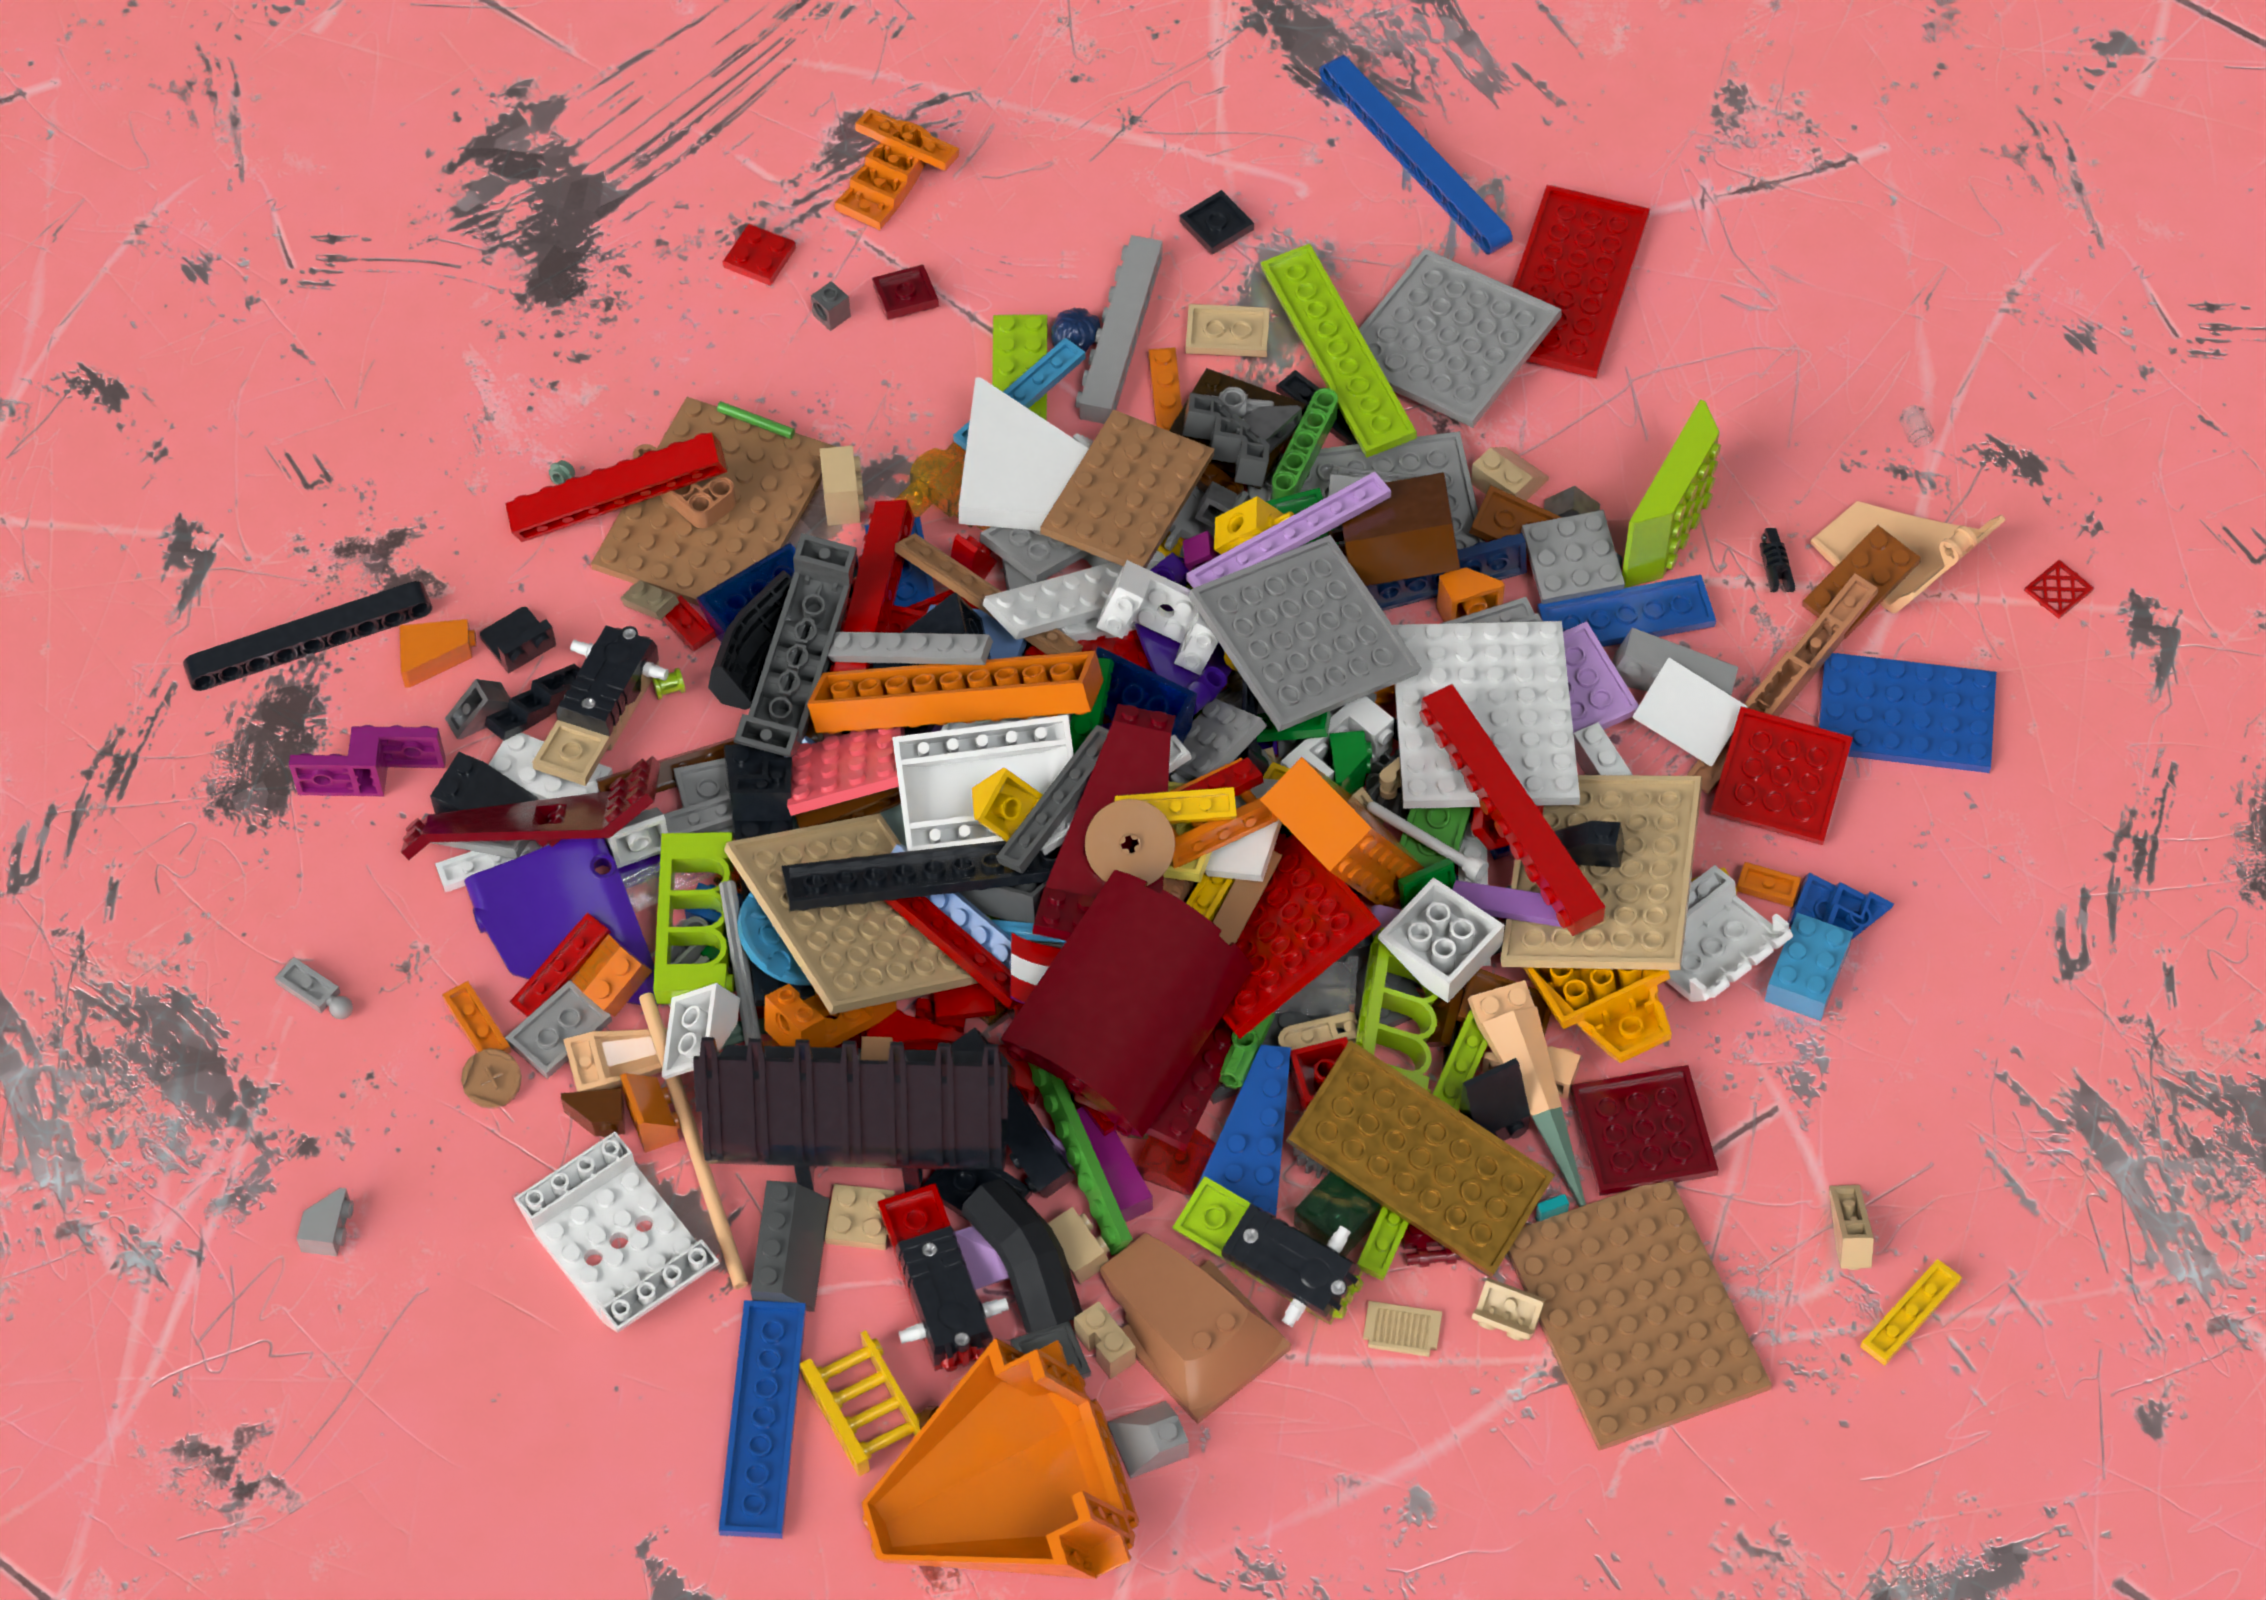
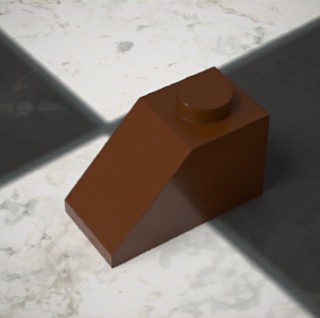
M621 1088L561 1093L564 1113L595 1137L602 1136L606 1138L613 1132H616L618 1135L625 1134V1109Z

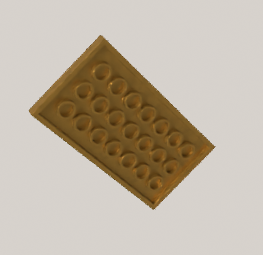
M1351 1040L1344 1048L1286 1140L1287 1143L1490 1277L1497 1271L1555 1176Z

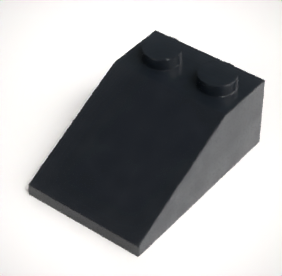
M458 752L430 795L435 814L538 800V797L487 763L461 752Z
M1517 1058L1467 1080L1462 1085L1460 1113L1503 1141L1509 1138H1518L1529 1129L1530 1111Z

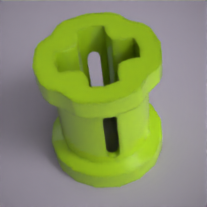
M675 668L674 672L669 673L665 681L651 677L658 700L662 699L663 695L677 691L681 693L686 692L679 668Z

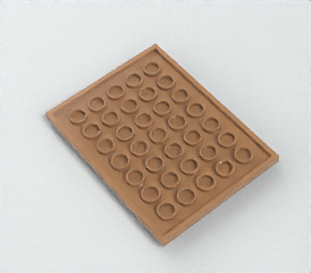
M686 397L657 449L667 448L674 442H684L693 439L700 433L712 432L721 442L728 472L697 482V484L702 488L716 477L725 476L730 478L734 484L735 507L712 526L704 529L693 526L660 496L624 507L593 558L591 566L593 570L633 584L641 580L671 592L676 597L681 595L689 603L735 618L760 593L822 480L820 448L836 446L795 433L793 438L789 439L717 412V406Z
M1673 1181L1639 1186L1543 1221L1524 1226L1507 1254L1524 1291L1546 1299L1539 1323L1599 1451L1771 1390L1772 1383Z

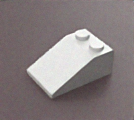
M715 983L672 997L662 1078L668 1079L694 1071L693 1057L700 1056L702 1037H714L718 1052L721 1050L737 1025L740 1004L738 996Z

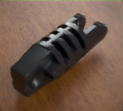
M1766 528L1762 534V543H1760L1759 547L1770 592L1778 591L1779 579H1782L1786 592H1794L1795 582L1785 545L1781 543L1776 528Z

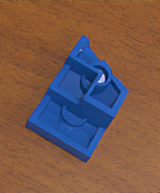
M1809 873L1804 878L1787 922L1791 927L1798 912L1854 932L1852 939H1854L1889 911L1894 903L1871 891L1864 895L1841 882L1835 886Z

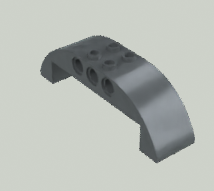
M801 533L793 557L794 575L748 715L742 714L734 743L790 758L797 753L812 720L807 703L822 673L828 671L831 662L828 653L835 633L840 632L854 573L856 547Z

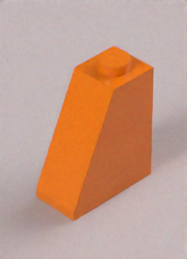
M468 619L399 625L401 675L405 688L413 687L472 658V647L477 646L475 629L470 630Z

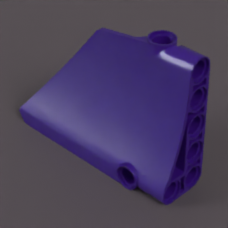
M605 838L562 839L553 847L547 845L511 861L472 874L464 880L474 907L473 914L480 933L485 932L489 936L511 974L530 979L588 912L611 931L609 935L652 970L651 974L627 1003L641 1005L639 1000L641 995L645 993H653L654 995L655 965ZM600 866H607L610 871L602 875L597 873L595 869Z

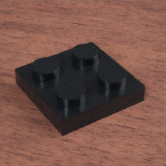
M1222 190L1179 215V222L1211 255L1254 230V222Z

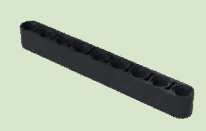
M413 581L194 653L184 660L183 666L192 689L202 691L423 618L432 611L433 606L424 584L420 581Z

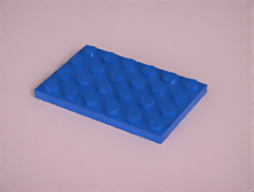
M1832 653L1823 665L1818 728L1853 737L1848 757L1990 773L1997 672Z

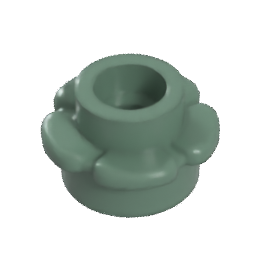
M560 460L550 466L549 475L552 482L556 485L565 483L567 479L575 476L573 466L567 461Z

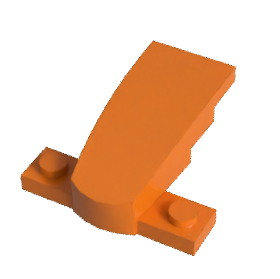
M869 108L856 122L855 131L881 143L865 156V165L850 178L849 188L835 201V210L881 230L905 200L926 163L946 171L959 157V148L931 136L926 129L917 124L895 120Z

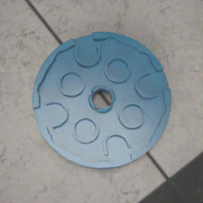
M750 892L739 910L737 920L739 939L748 957L763 972L777 980L793 985H811L763 909Z

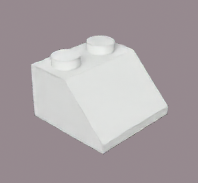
M657 807L644 810L611 838H605L617 867L620 868L661 854L662 833H668L666 819Z

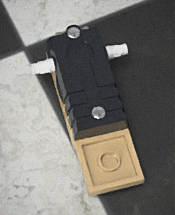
M606 625L594 644L580 642L575 639L572 641L571 651L585 655L586 660L577 673L576 679L571 683L570 689L567 690L563 700L558 705L556 712L557 721L532 762L533 769L586 786L606 750L613 749L650 685L651 677L659 678L663 681L667 679L669 669L659 666L657 645L650 637L639 636L637 629L633 626H626L622 629Z

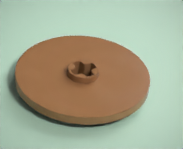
M1123 799L1106 805L1093 817L1085 837V851L1088 862L1094 872L1105 882H1107L1114 870H1118L1147 881L1148 886L1166 872L1175 850L1174 833L1168 819L1155 806L1137 799ZM1131 835L1133 840L1137 839L1139 843L1134 846L1135 851L1129 853L1127 848L1122 849L1121 844L1126 840L1125 837Z

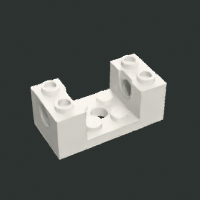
M1126 561L1104 603L1096 626L1097 628L1122 639L1132 620L1181 643L1174 663L1198 675H1201L1218 644V640L1188 597L1190 589L1135 563ZM1168 604L1174 610L1165 611L1160 607V605Z
M1367 696L1347 703L1331 717L1328 737L1307 738L1281 760L1280 765L1291 768L1303 757L1334 781V770L1328 766L1330 733L1364 731L1366 742L1371 741L1372 759H1370V764L1379 762L1381 755L1385 753L1390 755L1393 751L1394 718Z

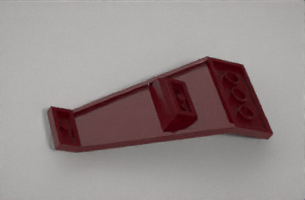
M1117 705L1113 722L1045 885L1032 934L1067 941L1106 882L1091 868L1085 851L1086 832L1093 817L1106 805L1115 802V796L1168 792L1170 742L1175 715L1166 714L1161 711L1145 710L1132 705ZM1131 835L1126 836V840L1121 844L1122 849L1127 848L1129 853L1134 852V846L1139 844L1138 840H1133ZM1164 874L1146 887L1160 894L1163 890Z
M651 756L647 761L641 759L631 768V774L625 779L622 777L616 779L610 785V791L429 814L422 820L417 818L406 828L407 833L403 838L404 843L401 853L410 860L430 842L535 840L541 847H544L547 843L553 847L562 839L611 838L655 801L660 763L654 756Z

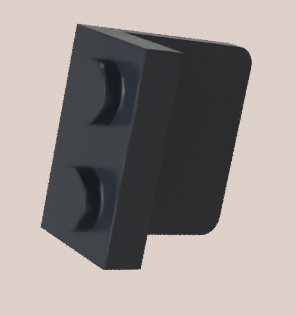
M527 607L517 609L480 632L481 640L508 674L556 646L552 625L547 619L539 622Z

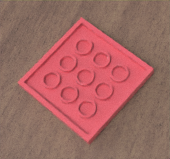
M904 726L888 730L881 728L867 729L861 732L853 730L850 734L839 737L829 736L821 742L801 744L797 753L792 757L791 798L787 801L790 815L793 816L899 787L892 737L905 736Z

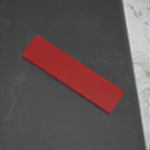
M587 912L512 998L510 1003L525 1016L529 1017L576 974L611 931Z

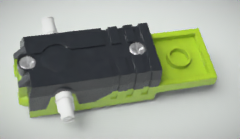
M1206 1176L1203 1177L1172 1227L1174 1231L1225 1260L1227 1264L1291 1301L1285 1312L1286 1315L1282 1319L1290 1327H1293L1296 1320H1299L1302 1313L1305 1312L1304 1310L1330 1325L1335 1318L1342 1319L1348 1310L1346 1308L1347 1305L1353 1300V1295L1355 1292L1358 1293L1364 1284L1360 1278L1363 1272L1359 1265L1340 1254L1348 1240L1349 1234H1351L1348 1229L1339 1226V1229L1333 1234L1328 1244L1324 1245Z

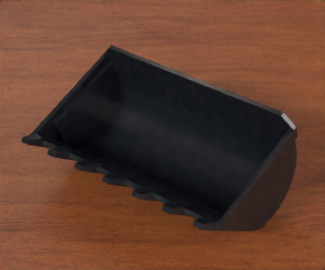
M702 1037L700 1056L693 1057L696 1111L702 1112L704 1157L708 1164L794 1166L797 1184L813 1191L814 1170L817 1166L902 1169L905 1192L922 1187L923 1169L1004 1171L1009 1089H1015L1016 1071L1004 1055L999 1052L998 1044H985L984 1051H952L951 1043H938L937 1050L905 1049L903 1042H890L888 1061L861 1060V1048L857 1047L856 1041L843 1040L842 1048L811 1047L809 1040L796 1039L795 1047L763 1046L762 1038H749L748 1045H727L719 1054L715 1038Z

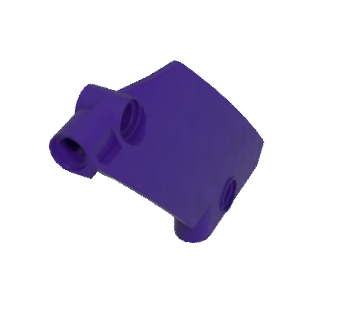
M1173 552L1150 570L1190 590L1193 589L1186 580L1187 573L1190 571L1185 566L1184 558L1176 556ZM1168 604L1160 605V607L1165 611L1174 610ZM1135 624L1138 637L1151 669L1163 693L1177 713L1188 717L1194 716L1205 705L1212 702L1225 687L1227 677L1232 669L1225 663L1224 649L1219 642L1201 675H1198L1174 663L1181 643L1141 624Z

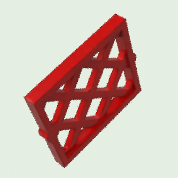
M2058 560L2026 586L2024 591L2040 603V606L2045 607L2060 619L2090 594L2094 587L2080 577L2077 572H2074L2062 561ZM2056 569V575H2049ZM2060 569H2063L2070 576H2060ZM2047 580H2056L2057 587H2047ZM2060 580H2070L2071 587H2061ZM2043 581V586H2036L2039 582ZM2074 581H2078L2085 588H2076ZM2034 591H2043L2044 598H2041ZM2047 591H2057L2058 598H2048ZM2061 592H2071L2072 599H2063ZM2075 592H2083L2076 598ZM2049 603H2058V610ZM2062 603H2070L2062 609Z

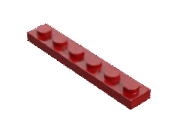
M910 897L893 901L885 900L888 905L1008 1009L1020 1004L1010 998L1011 970L926 897Z

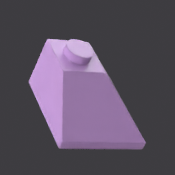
M974 1226L955 1231L976 1290L1009 1279L1008 1272L998 1253Z

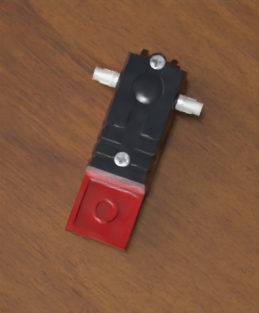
M936 1183L877 1201L878 1209L897 1259V1266L918 1322L914 1326L898 1331L901 1343L924 1339L935 1371L944 1368L947 1372H952L958 1368V1365H963L964 1367L969 1365L971 1361H977L993 1341V1335L986 1318H992V1316L1003 1311H1008L1009 1307L1005 1297L999 1300L985 1301V1303H981Z

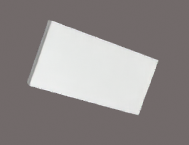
M1264 779V783L1250 790L1258 799L1264 796L1279 780ZM1240 795L1235 797L1236 809L1246 804ZM1278 819V821L1212 851L1205 869L1206 875L1263 882L1282 822Z

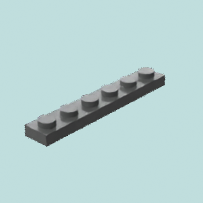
M1096 725L998 853L996 858L999 864L1023 874L1083 795L1109 732L1108 729Z

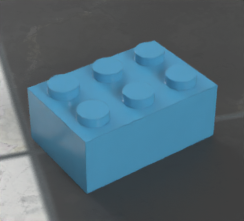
M1797 912L1790 929L1793 937L1783 946L1768 983L1765 1001L1821 1021L1849 952L1854 932Z

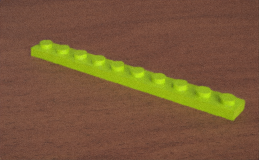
M1472 1010L1466 1016L1432 1093L1457 1111H1459L1463 1082L1474 1077L1488 1045L1477 1027ZM1383 1205L1357 1262L1363 1272L1382 1281L1388 1272L1409 1224Z

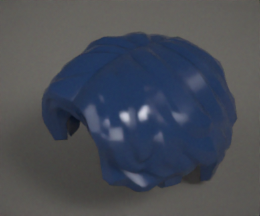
M1074 307L1060 312L1051 327L1053 346L1067 338L1086 353L1095 342L1097 330L1100 328L1099 318L1096 315H1091L1085 308Z

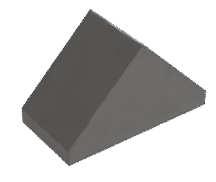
M1573 486L1545 499L1544 509L1558 516L1568 517L1600 511V504L1579 488Z

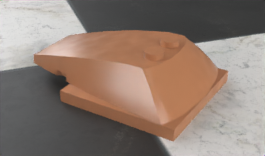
M1144 1233L1100 1268V1273L1114 1299L1122 1306L1126 1313L1125 1319L1128 1324L1122 1330L1135 1346L1136 1359L1197 1424L1291 1350L1290 1342L1211 1260H1208L1199 1267L1162 1241Z

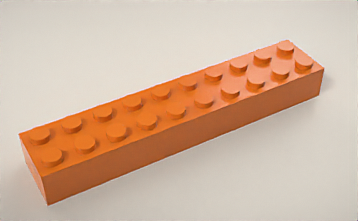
M1096 651L987 659L985 665L925 664L822 673L807 706L816 733L827 732L829 734L851 730L861 732L877 728L888 730L903 726L915 728L929 724L941 726L948 723H973L981 720L1000 721L1007 718L1027 719L1033 716L1054 717L1059 714L1072 713L1082 715L1091 712L1104 679Z

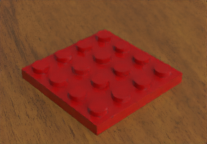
M1741 706L1710 814L1823 845L1853 737Z

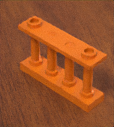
M1239 758L1168 792L1180 791L1243 759ZM1248 790L1240 794V797L1246 804L1236 809V819L1209 821L1207 823L1191 822L1194 829L1181 835L1172 827L1175 838V850L1170 865L1174 869L1200 858V856L1215 851L1278 821V818L1260 800L1262 797L1257 799L1252 791Z

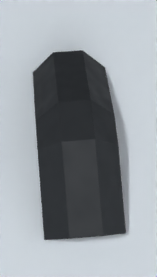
M784 570L736 615L725 631L711 669L708 688L721 704L744 710L751 707L792 581V577Z
M1002 1178L980 1185L964 1202L962 1214L996 1250L1009 1275L1026 1333L1049 1328L1074 1319L1075 1316L1082 1313V1309L1064 1250L1051 1226L1011 1184Z

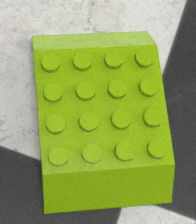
M1699 400L1629 521L1622 569L1625 583L1624 588L1663 579L1667 570L1674 568L1678 559V550L1685 549L1690 534H1688L1690 529L1695 530L1701 519L1700 512L1702 508L1707 509L1711 503L1713 494L1710 492L1716 479L1712 476L1718 466V461L1715 459L1720 452L1721 444H1718L1719 429L1704 400Z

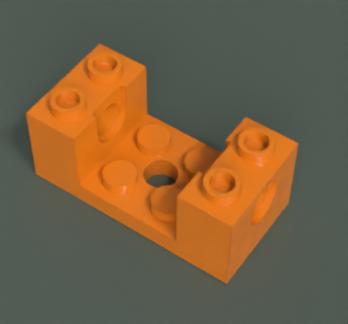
M787 984L765 996L764 1030L781 1046L795 1047L796 1039L809 1040L811 1047L833 1048L842 1043L843 1040L854 1037L896 1011L897 1001L832 1014V1016L837 1017L836 1019L825 1018V1016L831 1014L818 994L803 1001L800 998V993L792 985Z

